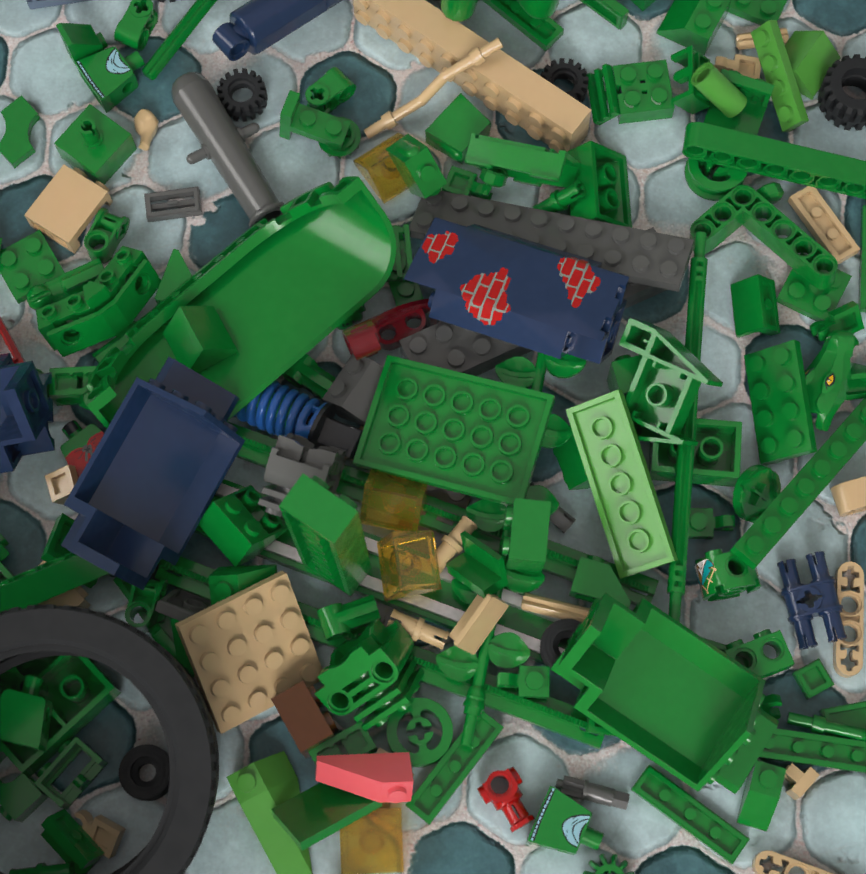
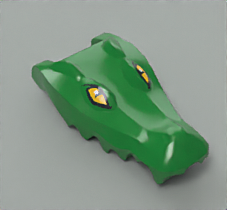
M846 330L831 331L827 335L819 354L804 371L811 413L817 414L816 428L825 432L829 430L835 413L846 400V392L849 391L848 379L852 378L851 368L853 365L850 359L853 356L854 347L859 345L855 335Z

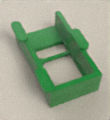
M475 133L471 134L464 163L473 165L480 171L482 167L489 169L498 167L508 173V177L513 178V181L537 187L545 184L565 188L577 180L581 165L579 161L564 150H559L558 153L554 149L549 151L545 147L483 135L478 136Z

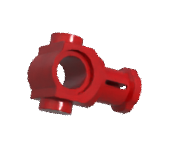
M514 767L508 768L505 771L497 770L492 772L487 781L477 788L485 804L491 802L497 811H503L511 825L510 831L512 833L535 819L533 814L529 815L520 800L523 794L518 785L522 783V780ZM499 777L507 781L508 790L505 793L498 794L492 790L491 782L495 778ZM511 806L514 807V809L516 810V812H517V814H518V816H519L520 818H518V817L516 816V814H515V812H514V810L512 809Z

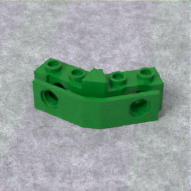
M122 246L99 274L98 278L94 282L89 281L83 285V291L36 310L38 330L54 351L58 350L62 357L118 335L131 325L159 288L161 279L143 251Z

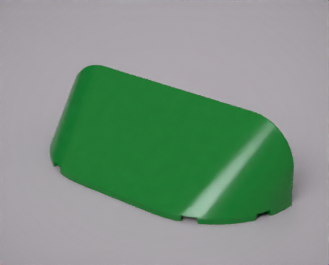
M343 177L335 187L331 182L324 183L285 203L280 207L282 215L276 219L273 218L269 222L266 218L261 219L130 328L125 334L129 341L120 350L117 347L111 348L95 368L86 384L90 393L87 392L83 395L84 403L106 429L108 428L137 377L146 382L150 378L155 380L168 357L177 360L163 332L179 306H214L238 350L237 353L199 373L240 398L228 419L230 420L371 299L383 287L392 272L396 257V239L389 218L360 177Z

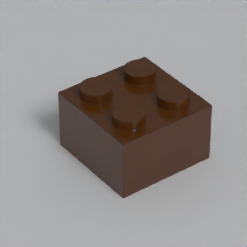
M301 681L271 700L299 751L307 759L310 757L309 750L335 736L334 733L339 730L328 711L323 714L320 711L319 707L324 704L314 694L316 692L314 686L311 685L307 688L304 681Z

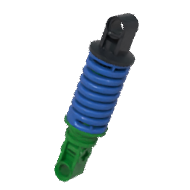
M276 380L233 416L237 417L241 422H247L253 427L257 426L258 429L267 431L269 434L276 435L277 437L279 435L287 436L288 433L306 437L315 444L314 449H319V446L325 445L327 447L334 446L347 450L345 456L354 459L363 432L361 429L335 420L336 407L334 404L328 402L320 405V401L317 398L310 399L308 394H300L297 389L290 390L288 385H280Z

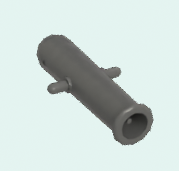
M188 72L178 77L172 85L171 95L173 102L201 144L200 149L187 155V162L195 164L205 158L207 160L211 159L249 217L250 228L263 218H266L269 222L273 218L276 219L282 215L280 207L284 203L278 201L245 144L246 138L260 130L259 125L251 123L241 129L235 127L211 83L202 74Z

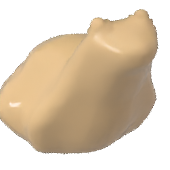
M141 109L134 117L135 130L140 135V145L138 148L145 151L149 150L159 123L156 116L148 109Z

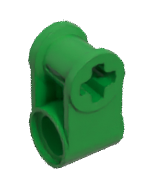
M151 0L131 1L123 18L116 26L114 33L116 42L138 51H142L145 48L149 36L158 23V14L154 9L153 2Z
M333 67L306 89L307 106L329 114L340 104L352 97L356 90V84L338 67Z
M104 207L98 211L84 239V245L91 260L100 258L102 264L111 260L120 241L128 231L130 223L128 217H119L111 214ZM97 245H104L101 249H94Z
M149 579L144 590L132 585L131 595L125 610V619L129 625L143 633H148V629L156 624L159 612H156L155 608L157 602L166 596L168 586L166 579H161L160 581ZM142 611L148 613L144 622L134 623L136 614Z

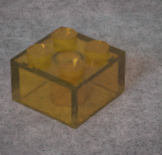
M401 808L376 809L340 829L341 874L405 873Z

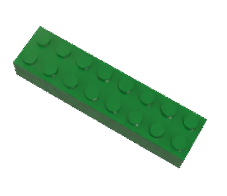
M302 474L280 503L279 508L303 565L352 597L372 569L359 512L356 510L358 505L343 494L337 497L328 491L330 486L321 478L314 475L311 479Z

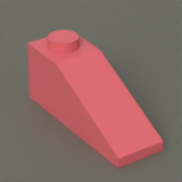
M409 752L316 756L315 780L379 803L411 802L414 781Z

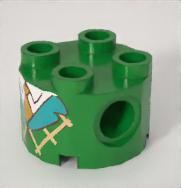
M715 549L704 553V558L695 560L694 567L704 601L707 599L708 601H720L740 596V593H743L745 590L748 594L761 588L757 567L752 570L732 552L723 553L722 549Z

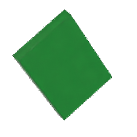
M320 782L272 808L271 811L275 820L303 851L380 808L382 803Z

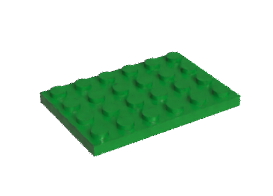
M387 355L353 464L357 467L512 506L514 497L526 499L555 402V395Z

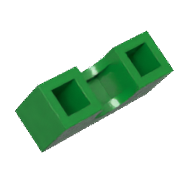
M0 749V764H1V762H2L7 756H6V755L4 754V752ZM21 773L9 783H3L0 779V813L8 821L14 819V821L23 822L49 798L34 784L36 781L28 775Z

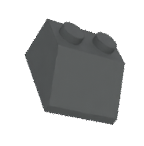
M352 354L322 400L325 403L330 402L336 407L335 413L339 417L364 427L383 367L366 357L357 361L354 354Z

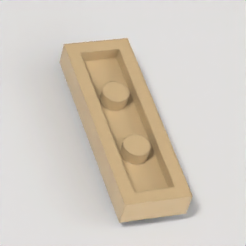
M807 186L789 197L788 203L815 240L836 258L838 265L859 252L860 248L815 187Z

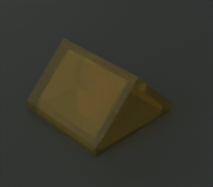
M400 133L393 135L353 161L383 203L388 202L408 189L386 151V148L404 136Z
M371 469L364 486L360 513L361 524L417 535L428 485Z
M392 531L377 542L384 601L442 590L434 531Z

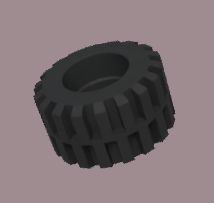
M854 54L853 58H850L847 55L843 56L841 61L837 59L832 67H829L819 89L818 103H821L819 107L821 113L826 112L825 118L828 121L831 119L835 121L834 126L839 128V125L845 126L844 130L849 131L851 127H855V130L858 131L862 130L863 126L866 127V99H854L848 96L842 87L855 86L866 94V57L861 58L860 54Z

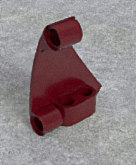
M429 299L412 301L396 306L343 330V338L350 354H354L358 361L364 357L369 358L376 355L382 349L391 351L399 348V340L427 328L425 313L431 310L428 307ZM416 318L421 321L420 326L414 329L409 328L407 322L410 319ZM386 330H393L396 333L391 340H384L381 338V335Z

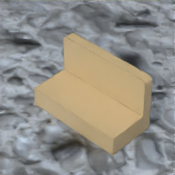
M477 594L448 636L454 640V645L474 655L509 605L496 594H488L485 599Z

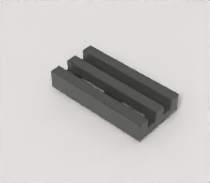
M198 186L144 194L148 222L202 215ZM194 196V199L181 201L173 200L167 201L166 203L151 205V202Z

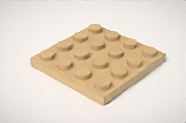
M280 571L175 624L216 730L221 734L275 706L271 699L297 683L304 681L308 688L320 681L317 676L321 672L322 666L288 575L284 571Z

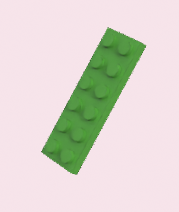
M618 389L566 409L619 578H626L677 561L678 558L623 391Z

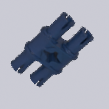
M824 551L815 552V555L810 553L805 556L812 577L810 584H801L795 559H788L786 563L784 561L777 563L784 587L781 589V596H784L789 615L787 620L791 625H794L799 650L809 649L808 646H811V648L818 646L811 623L813 617L817 616L823 618L828 643L837 642V638L840 640L847 639L840 615L843 605L839 603L835 588L836 579L829 574ZM810 594L818 597V600L814 601V607L805 603V601L810 599Z

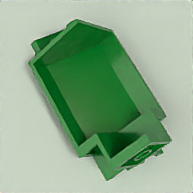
M604 593L600 599L596 597L590 606L586 618L579 623L567 642V648L551 667L552 671L581 690L574 705L575 709L698 792L706 783L711 785L716 781L736 794L778 726L779 720L759 708L765 698V694H763L764 679L644 598L640 600L633 610H630L607 593Z

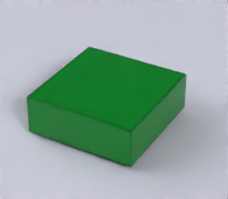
M819 658L792 673L807 700L835 685Z

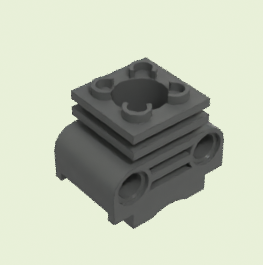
M288 433L287 436L279 435L276 446L271 449L264 473V481L272 484L263 487L261 493L269 496L260 498L258 505L266 507L265 512L281 516L282 512L279 505L302 474L311 479L314 475L321 478L330 486L328 491L335 494L346 462L344 458L347 450L334 446H319V449H314L315 444L306 437L294 433Z

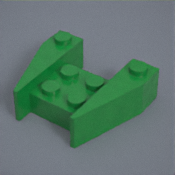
M629 318L619 345L642 355L625 398L639 441L697 446L698 441L681 434L701 383L722 387L723 382L669 331L643 320Z

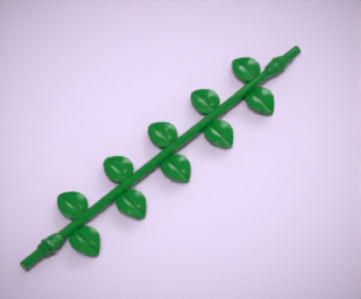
M538 352L535 366L527 358L516 356L497 364L495 371L499 380L503 383L527 389L531 386V390L542 392L546 369L555 377L570 378L584 369L586 360L569 354L558 359ZM551 414L541 447L557 448L567 443L572 437V429L560 416ZM529 486L526 499L551 501L550 516L553 515L559 507V502L555 496L544 486ZM481 499L466 508L468 518L478 526L479 530L495 533L503 528L506 512L504 504ZM507 530L502 531L498 554L500 555L504 536H508L509 531ZM506 569L509 583L506 587L515 593H530L538 589L545 581V575L542 571L538 573ZM456 578L451 581V586L456 596L462 602L470 605L477 596V593ZM503 588L495 593L499 598L502 597ZM496 625L479 647L478 657L476 653L473 655L458 648L456 645L436 655L437 665L450 679L464 682L473 677L472 686L469 687L466 699L463 702V714H466L460 744L472 747L477 719L481 717L482 710H485L484 683L489 658L494 665L500 668L511 669L524 664L531 655V651L525 642L515 633L505 632L494 637Z

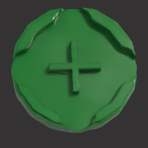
M760 464L750 466L743 471L733 490L732 501L734 511L739 518L754 523L781 493V483L778 474L772 471L771 468Z

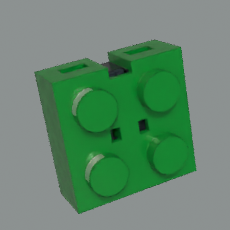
M666 60L614 65L612 67L620 115H618L619 124L673 117L675 107L671 100L673 95Z

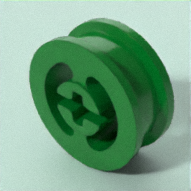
M688 158L684 174L689 188L696 195L706 200L719 201L733 188L742 185L748 172L721 166L714 172L711 180L708 177L711 170L717 167L716 164Z
M412 698L413 702L407 709L402 712L396 710L390 715L386 728L387 741L392 753L409 752L413 767H426L441 760L450 748L453 738V724L448 712L436 701L428 698ZM426 712L433 715L440 723L442 729L440 743L433 750L427 748V745L433 738V731L425 733L422 740H418L417 735L408 736V742L412 746L417 747L419 751L412 753L406 750L401 745L397 736L400 722L408 715L413 718L407 725L406 734L414 732L417 725H421L423 730L431 729V722L421 717V714Z

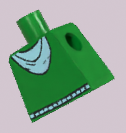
M116 47L107 48L74 62L81 78L106 113L137 89L139 84L134 71L145 65L137 51L123 58Z
M550 786L526 842L575 855L580 843L597 851L604 833L588 826L593 814L555 787Z

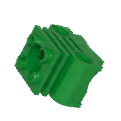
M377 618L366 626L361 635L343 642L334 649L331 654L330 665L323 668L317 676L324 686L316 690L314 694L329 711L336 715H346L358 708L353 719L359 722L366 717L361 726L364 731L374 725L377 727L382 726L389 719L388 716L396 710L402 712L412 704V696L421 686L419 682L424 671L422 668H419L412 673L417 663L414 659L407 662L414 647L412 637L397 620L385 627Z

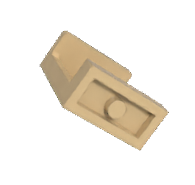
M63 164L24 216L31 227L37 231L40 230L42 234L75 254L81 246L78 237L104 204L110 206L113 201L109 195L110 190L99 181L94 183L87 179V175L76 167L71 169Z

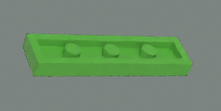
M768 20L752 31L751 35L765 79L769 84L775 85L771 98L782 132H791L808 122L809 119L777 20Z

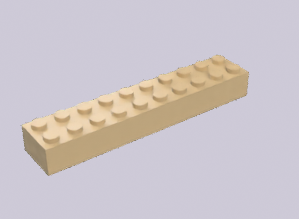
M353 0L354 16L361 24H368L382 38L392 40L403 52L413 54L425 67H432L440 73L469 55L468 52L474 48L479 47L480 49L489 43L461 23L446 18L440 9L426 0ZM500 49L486 57L484 63L477 67L473 65L448 81H453L467 95L477 97L483 101L488 109L498 111L505 116L509 123L515 126L519 125L533 139L543 141L549 145L550 149H554L558 153L559 150L569 151L578 147L588 135L591 116L590 108Z

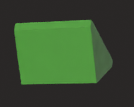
M794 31L785 44V48L800 93L813 100L821 87L829 67H832L837 59L840 60L841 57L824 31Z

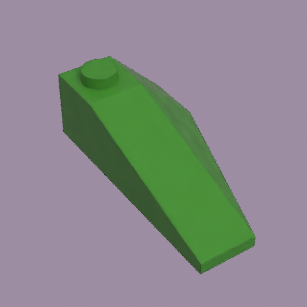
M285 751L255 761L227 776L226 778L277 874H313L309 847L302 851L275 820L271 811L272 808L300 794L298 777Z

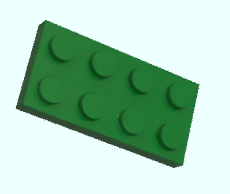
M791 340L744 355L760 464L767 466L817 452L800 342Z

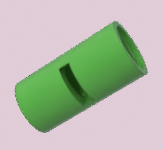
M712 63L702 64L693 73L691 84L726 117L732 118L744 109L747 97Z

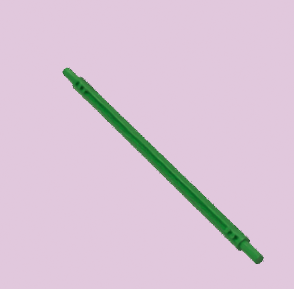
M702 231L695 233L694 257L690 260L685 347L700 361L708 259L705 258L707 233ZM698 392L681 431V434L695 440ZM678 444L671 532V540L678 560L669 563L667 594H670L668 615L679 623L682 595H685L695 446Z

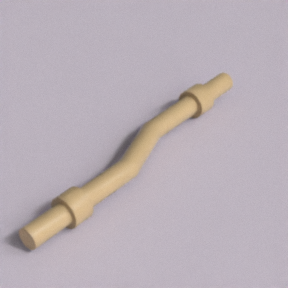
M496 38L480 49L476 47L468 52L469 55L442 71L418 97L393 112H386L379 121L364 129L366 136L370 139L386 128L390 130L397 126L398 121L424 106L447 81L473 65L479 66L486 61V57L503 48L501 40Z

